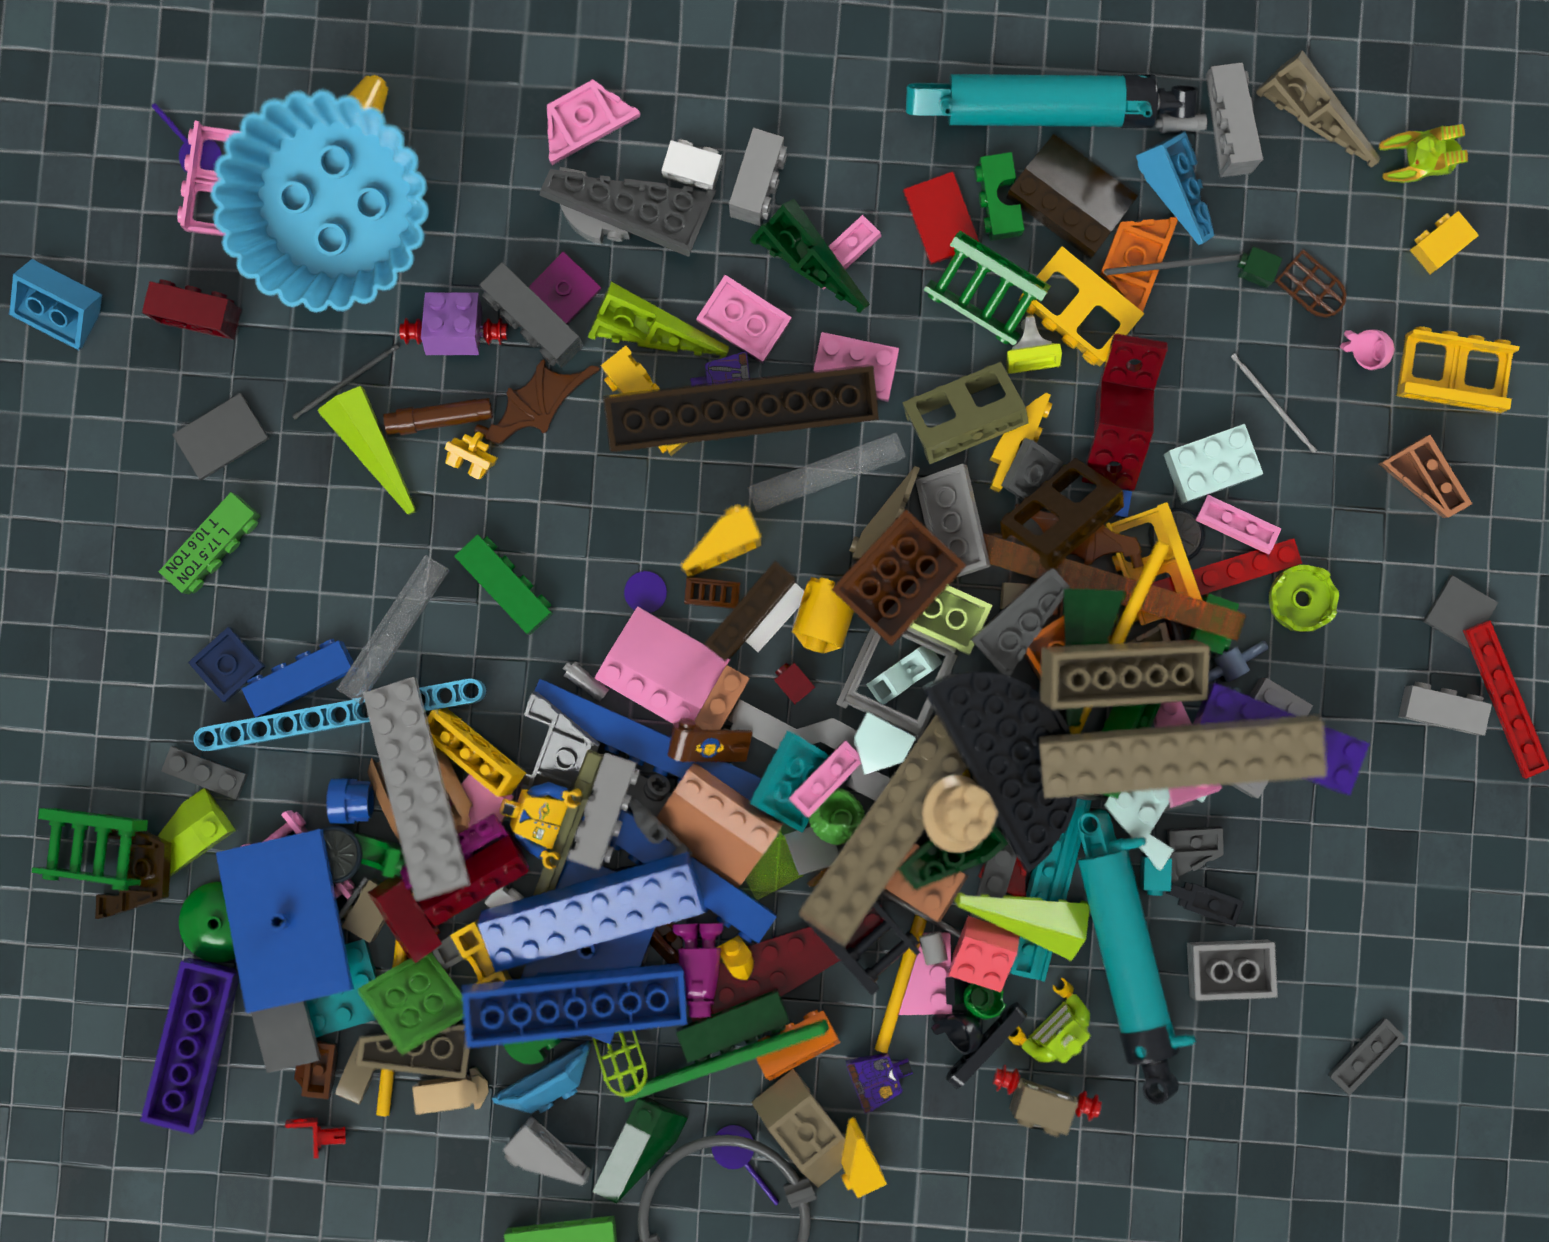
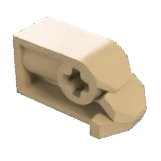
M471 1067L469 1069L470 1074L466 1075L465 1079L447 1077L418 1081L412 1087L416 1114L460 1109L469 1107L472 1103L474 1104V1109H480L489 1093L488 1081L482 1076L477 1067Z

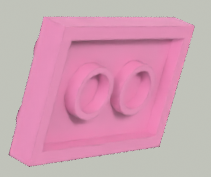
M724 275L696 320L761 363H764L789 325L792 317Z
M821 332L813 371L867 364L874 367L876 397L879 400L888 401L899 348Z

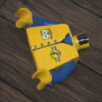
M551 782L532 786L529 790L523 789L517 802L503 799L499 811L501 815L512 817L510 826L514 832V837L528 852L538 859L543 858V865L548 869L556 868L555 865L550 863L551 856L557 860L561 859V855L558 852L549 853L548 849L553 848L567 806L575 808L581 804L580 802H575L572 795L577 797L582 795V791L579 789L569 792L567 788Z

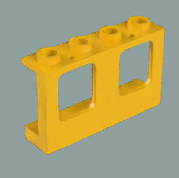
M1062 246L1037 275V278L1046 283L1053 273L1059 272L1078 287V294L1060 315H1054L1037 300L1032 301L1026 312L1031 315L1035 313L1042 319L1041 323L1051 332L1056 330L1063 336L1062 341L1072 349L1076 347L1084 353L1082 357L1091 365L1097 364L1100 367L1106 361L1113 335L1101 349H1096L1078 335L1077 328L1095 306H1101L1120 322V327L1115 333L1127 335L1145 313Z
M1416 327L1405 336L1397 396L1503 413L1510 410L1512 399L1506 398L1513 353L1519 351L1520 346L1511 345V342L1508 340L1498 339L1490 342L1484 341V337L1478 335H1469L1468 338L1459 337L1458 333L1453 331H1442L1440 334L1432 332V329L1428 327ZM1418 342L1442 345L1446 348L1443 375L1440 381L1413 376V361ZM1469 351L1493 353L1498 356L1493 389L1473 387L1465 384L1464 379Z
M1168 502L1158 505L1151 510L1106 524L1107 528L1119 534L1136 526L1151 523L1158 541L1170 546L1156 576L1163 573L1170 574L1178 595V601L1150 612L1143 611L1141 606L1134 622L1140 621L1142 626L1204 605ZM1116 553L1115 556H1112L1117 572L1120 570L1123 572L1125 580L1121 581L1123 591H1126V597L1132 595L1150 555L1142 558L1143 567L1133 569L1132 562L1125 560L1123 553Z

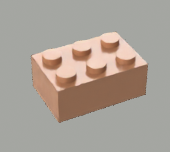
M915 843L914 846L912 847V849L910 850V852L908 853V855L906 856V858L903 860V862H904L920 845H918L917 843ZM897 869L885 889L935 921L941 922L968 875L959 872L913 890Z

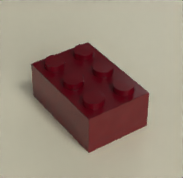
M162 279L159 280V283L149 281L142 309L143 314L157 323L226 339H235L242 310L234 304V300L227 298L228 295L215 291L208 295L202 293L201 289L188 285L185 286V289L176 287L175 283Z

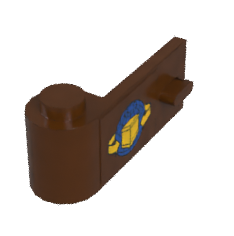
M682 718L673 724L667 754L670 758L681 762H746L753 732L751 730H702L696 725L694 720Z

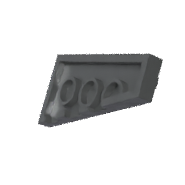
M1054 568L1050 571L1046 570L970 640L1001 674L1010 677L1034 638L1038 636L1049 616L1052 615L1063 599L1064 589H1069L1070 586Z

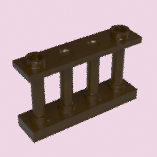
M774 561L704 645L724 662L728 658L731 659L795 584L794 580L796 578Z

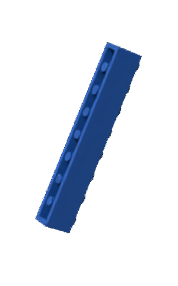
M628 810L621 811L619 821H622L623 824L618 837L613 836L610 844L611 847H614L617 851L622 848L630 853L628 858L638 866L643 863L647 864L674 856L672 852L676 847L671 841L665 838L658 844L651 843L637 827L634 814ZM691 856L690 859L704 897V912L707 913L710 909L718 915L716 920L723 923L724 926L729 928L733 925L740 930L738 935L749 943H752L753 940L759 943L776 919L777 914Z

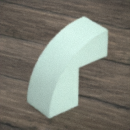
M920 646L866 685L877 701L884 705L939 667L942 661L934 651Z

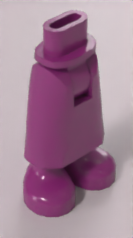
M723 923L673 924V932L682 937L685 942V948L678 949L679 965L683 969L685 997L688 1000L686 1005H689L690 1017H711V1005L714 1004L713 999L717 988L721 948H715L714 946L716 937L723 932ZM698 931H700L702 937L701 948L697 947Z

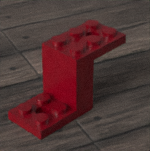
M1114 333L1096 392L1094 437L1086 465L1121 489L1134 491L1153 435L1154 389L1167 352L1168 342ZM1131 359H1137L1141 361L1139 364L1136 365L1128 363V361H1130ZM1115 461L1119 462L1120 465L1111 466L1109 463ZM1082 476V482L1093 484Z

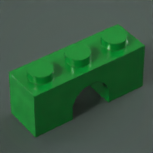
M1012 152L980 157L978 166H975L974 170L976 182H981L982 192H979V203L981 208L985 207L986 218H983L985 234L989 233L990 241L1022 236L1024 224L1020 204L1005 205L997 196L999 188L1013 185L1016 175Z

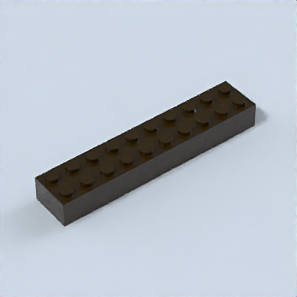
M868 364L603 396L610 452L879 420L874 367Z

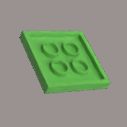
M432 952L416 963L409 958L358 988V994L401 1055L464 1018L462 993Z

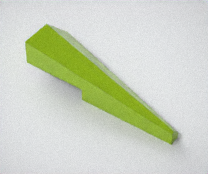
M613 282L610 283L588 334L590 339L604 337L612 339V342L619 343L621 340L636 342L637 346L673 352H678L681 349L694 351V355L702 356L703 353L720 355V359L725 358L729 350V346Z

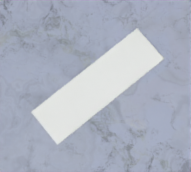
M795 583L749 636L746 642L759 652L799 608L804 590Z

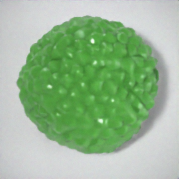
M837 788L811 814L809 823L814 833L821 840L832 845H841L849 841L866 815L864 814L863 806L859 800H856L853 794H850L845 789Z

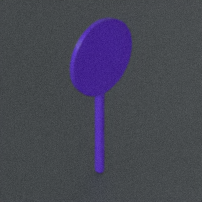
M153 103L152 108L184 142L179 151V162L187 173L188 171L185 170V157L187 154L190 155L191 145H189L188 139L157 104ZM205 140L202 147L200 167L204 170L215 171V164L222 157V153L214 140Z
M638 572L631 576L625 585V600L633 610H636L637 606L645 611L652 613L657 611L666 600V585L662 578L653 572Z
M738 1125L725 1126L715 1134L736 1135L753 1139L745 1128ZM735 1146L711 1147L713 1157L718 1164L727 1169H739L745 1166L775 1205L779 1204L774 1194L748 1163L754 1151Z

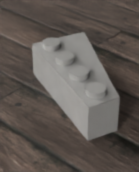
M1243 63L1211 66L1206 74L1220 177L1251 174L1262 162L1263 156L1253 113L1252 99L1248 89V72L1244 70Z
M610 753L604 754L593 785V795H590L584 810V821H581L575 835L574 850L570 849L567 859L596 869H600L604 862H610L614 847L610 846L613 836L618 837L623 824L622 821H619L621 811H627L632 797L627 795L631 784L636 785L640 770L636 769L638 763Z

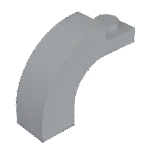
M563 167L559 169L561 171L582 173L585 177H588L584 171ZM560 204L568 223L585 239L601 245L604 235H607V238L613 241L621 242L623 238L630 240L631 233Z

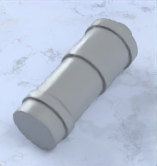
M1196 113L1193 118H1175L1169 114L1160 115V119H1156L1155 127L1160 129V133L1206 130L1207 116L1206 114Z
M576 661L572 665L567 662L563 667L566 671L564 677L586 691L594 700L596 699L598 702H601L609 692V689L604 684L594 679Z

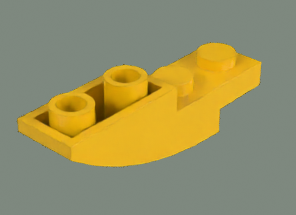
M1045 393L1026 407L1029 424L1004 433L1001 436L989 459L999 464L989 489L997 492L1002 490L1001 484L1024 438L1031 439L1037 443L1043 429L1039 427L1041 418H1047L1052 407V403L1048 402L1051 394Z

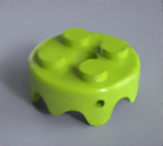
M1310 565L1294 566L1280 573L1271 585L1269 592V606L1275 619L1282 626L1297 632L1314 631L1331 622L1337 614L1339 591L1333 584L1330 573L1323 568ZM1300 591L1307 593L1309 596V602L1306 606H1300L1296 602V595Z

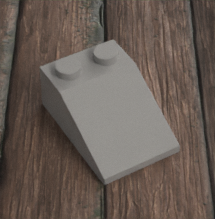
M533 1116L529 1117L503 1149L506 1153L505 1158L515 1167L519 1165L522 1169L575 1184L583 1185L591 1171L587 1165Z

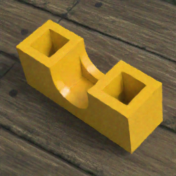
M479 919L450 935L462 958H466L473 967L478 978L477 984L512 980L507 969L495 972L478 927Z

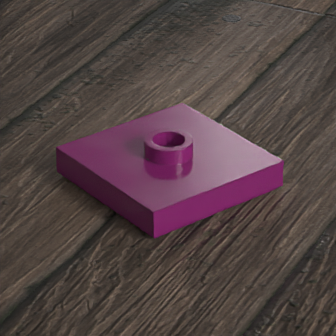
M564 252L528 287L567 325L602 290Z

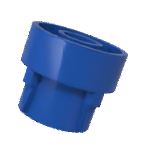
M357 779L330 780L327 791V815L330 824H355V822L368 821V819L372 818L374 790L370 781H358Z

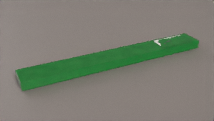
M822 1019L711 1057L702 1063H694L647 1079L645 1086H643L640 1092L633 1096L623 1097L626 1103L822 1036L829 1030L828 1022L826 1019ZM635 1084L627 1087L625 1091L631 1092L636 1089Z

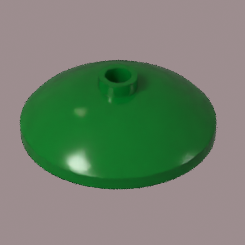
M221 881L208 883L194 890L185 900L179 915V931L186 947L197 957L217 963L236 959ZM212 919L218 921L216 929L211 926Z

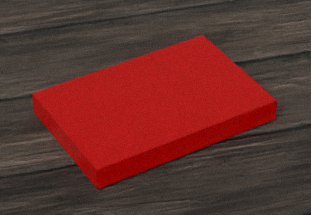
M953 172L903 189L930 265L954 256L955 248L950 246L959 231L979 242Z

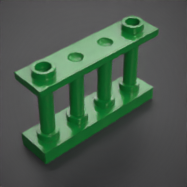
M959 231L950 246L955 248L953 258L938 283L930 280L924 291L935 302L947 304L993 332L1002 343L1015 345L1021 336L1020 333L1015 331L1020 320L1032 301L1037 299L1042 301L1051 286L962 231ZM970 257L978 262V268L959 297L949 291L947 287L964 258ZM992 271L1000 276L1001 281L982 311L969 302L987 272ZM1015 285L1023 290L1024 295L1005 325L992 317L1009 287Z
M39 808L38 819L49 820L51 833L46 867H32L31 873L42 874V879L59 880V877L112 884V889L129 890V886L140 885L141 879L127 878L132 836H135L136 831H147L148 820L60 808ZM66 823H72V828L74 829L70 869L58 868L62 827H65ZM89 826H94L95 832H97L93 873L81 871L85 831L89 829ZM112 829L119 830L118 835H121L116 876L104 874L108 835L112 833Z

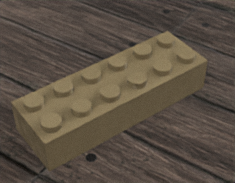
M1197 640L1042 647L1040 701L1050 708L1056 709L1207 700L1210 646Z

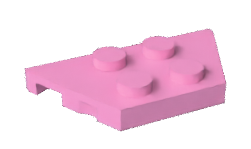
M594 80L547 105L549 160L551 164L559 162L640 117L639 111L623 102L614 93L605 90L602 85Z

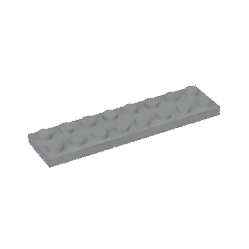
M411 677L364 692L363 696L415 900L420 901L471 885L417 679Z

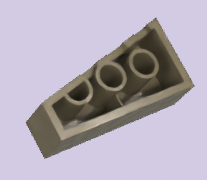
M465 1023L449 1026L401 1055L387 1033L359 1036L355 1066L465 1079L470 1048L466 1047Z

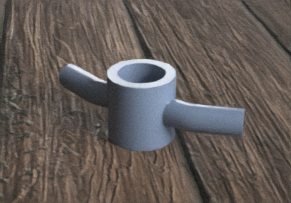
M1261 641L1242 653L1236 646L1227 652H1223L1222 655H1218L1214 658L1217 667L1208 672V683L1221 676L1224 677L1226 682H1230L1250 671V668L1246 662L1268 650V644L1265 641Z

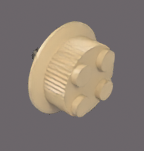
M952 775L940 779L931 787L924 800L922 815L925 830L937 846L950 852H964L974 848L990 833L997 816V811L988 792L978 787L973 779L962 775Z

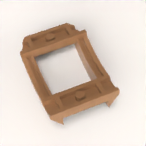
M435 746L444 785L454 804L450 807L457 834L469 827L471 818L468 815L473 804L460 783L449 757ZM371 757L367 771L381 808L401 844L380 761L376 763Z

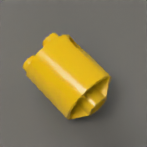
M811 577L810 581H807L791 632L797 637L804 648L824 654L843 648L854 611L831 590L835 585L834 581L821 577L820 579Z

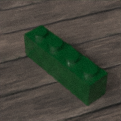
M774 989L711 1014V1017H704L678 1027L676 1034L687 1062L694 1061L695 1064H699L710 1059V1054L720 1051V1054H724L734 1050L737 1043L745 1041L746 1044L759 1040L762 1033L770 1031L771 1034L786 1029L785 1024L789 1023V1017L778 989Z

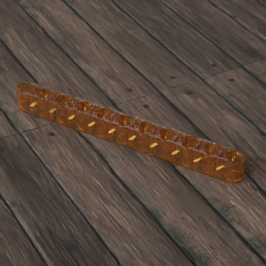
M983 533L991 565L1036 579L1046 571L1041 566L1040 555L1029 547ZM1065 558L1054 567L1057 573L1070 586L1069 589L1126 591L1125 600L1121 602L1123 606L1127 605L1138 582L1137 580ZM1151 585L1139 610L1237 641L1246 618V614Z

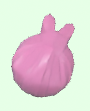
M1350 330L1344 332V336L1350 341L1342 343L1340 348L1345 352L1353 351L1356 361L1363 368L1376 370L1384 368L1390 363L1395 348L1393 340L1387 333L1380 330H1365L1359 334Z

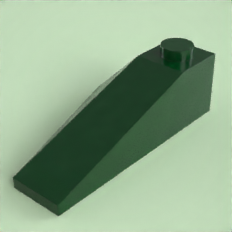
M994 824L990 833L978 845L964 852L946 851L937 846L928 837L897 869L913 890H917L991 860L1008 842Z

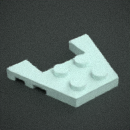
M1169 790L1121 792L1118 799L1108 797L1104 804L1105 808L1131 838H1146V845L1140 846L1139 849L1145 853L1154 867L1161 871L1174 849L1156 839L1150 833L1169 803ZM1207 796L1198 798L1197 800L1200 802H1204Z

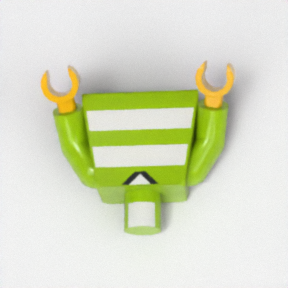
M1061 978L1064 982V988L1060 990L1053 985V990L1067 1000L1028 1039H1026V1034L1019 1026L1016 1028L1018 1034L1008 1037L1013 1045H1022V1049L1040 1063L1053 1062L1055 1060L1061 1063L1067 1062L1073 1055L1081 1051L1082 1046L1091 1036L1087 1029L1090 1021V1011L1078 995L1073 994V985L1064 978Z

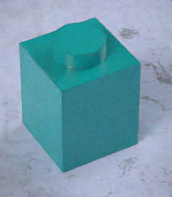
M1140 856L1139 888L1147 890V895L1163 896V891H1171L1172 858H1169L1162 870L1159 871L1147 856Z

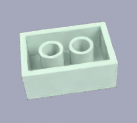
M1245 424L1169 450L1164 454L1181 504L1257 478L1263 474Z

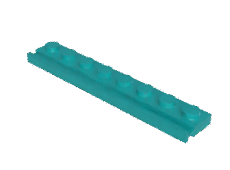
M1077 799L1076 807L1066 832L1061 834L1058 841L1052 847L1053 851L1032 870L1026 897L1042 898L1044 901L1058 902V899L1066 900L1081 844L1078 820L1081 815L1089 812L1091 800ZM1019 936L1018 952L1009 973L1045 982L1052 951Z

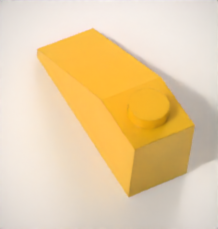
M855 1118L849 1119L841 1161L845 1174L841 1175L847 1190L853 1189L857 1198H860L887 1185Z

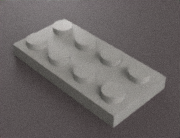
M960 464L915 480L926 528L966 564V568L957 577L991 567L967 465Z

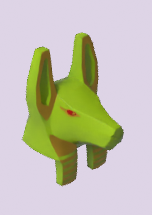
M1442 125L1424 132L1407 131L1396 134L1379 143L1380 150L1406 149L1408 167L1384 173L1383 180L1408 183L1416 182L1427 176L1451 174L1457 164L1468 162L1467 150H1462L1460 144L1455 140L1465 136L1464 125Z

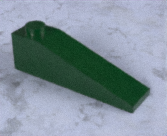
M647 1096L638 1098L592 1192L617 1204L677 1142L688 1117Z

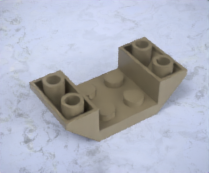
M794 1068L751 1101L770 1133L799 1170L817 1188L843 1168L841 1161L846 1134L844 1132L841 1133L812 1096L810 1088Z

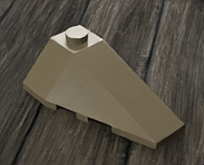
M915 466L865 527L860 538L854 537L849 550L854 553L853 560L858 561L904 512L918 475L919 467Z

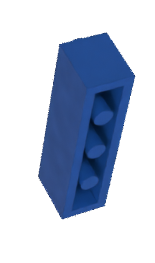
M330 639L319 645L320 650L312 654L310 651H306L296 656V662L288 666L286 663L275 666L271 669L272 674L264 678L262 675H258L247 681L248 686L242 688V691L254 716H266L357 671L344 642H335L334 639Z

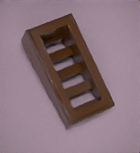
M687 577L684 604L734 609L739 603L740 582ZM695 584L700 585L698 599H693ZM705 585L710 586L709 600H704ZM716 586H721L720 602L715 601ZM727 587H732L730 603L725 602Z

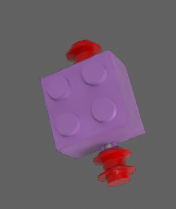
M425 293L422 321L420 318H417L415 323H410L408 318H405L404 323H400L399 333L400 339H404L406 345L409 344L411 339H415L418 345L423 343L426 355H479L480 337H484L488 345L491 344L492 340H498L499 344L502 345L503 340L508 338L507 324H503L502 318L499 319L497 324H492L490 318H488L484 325H481L482 307L479 293Z

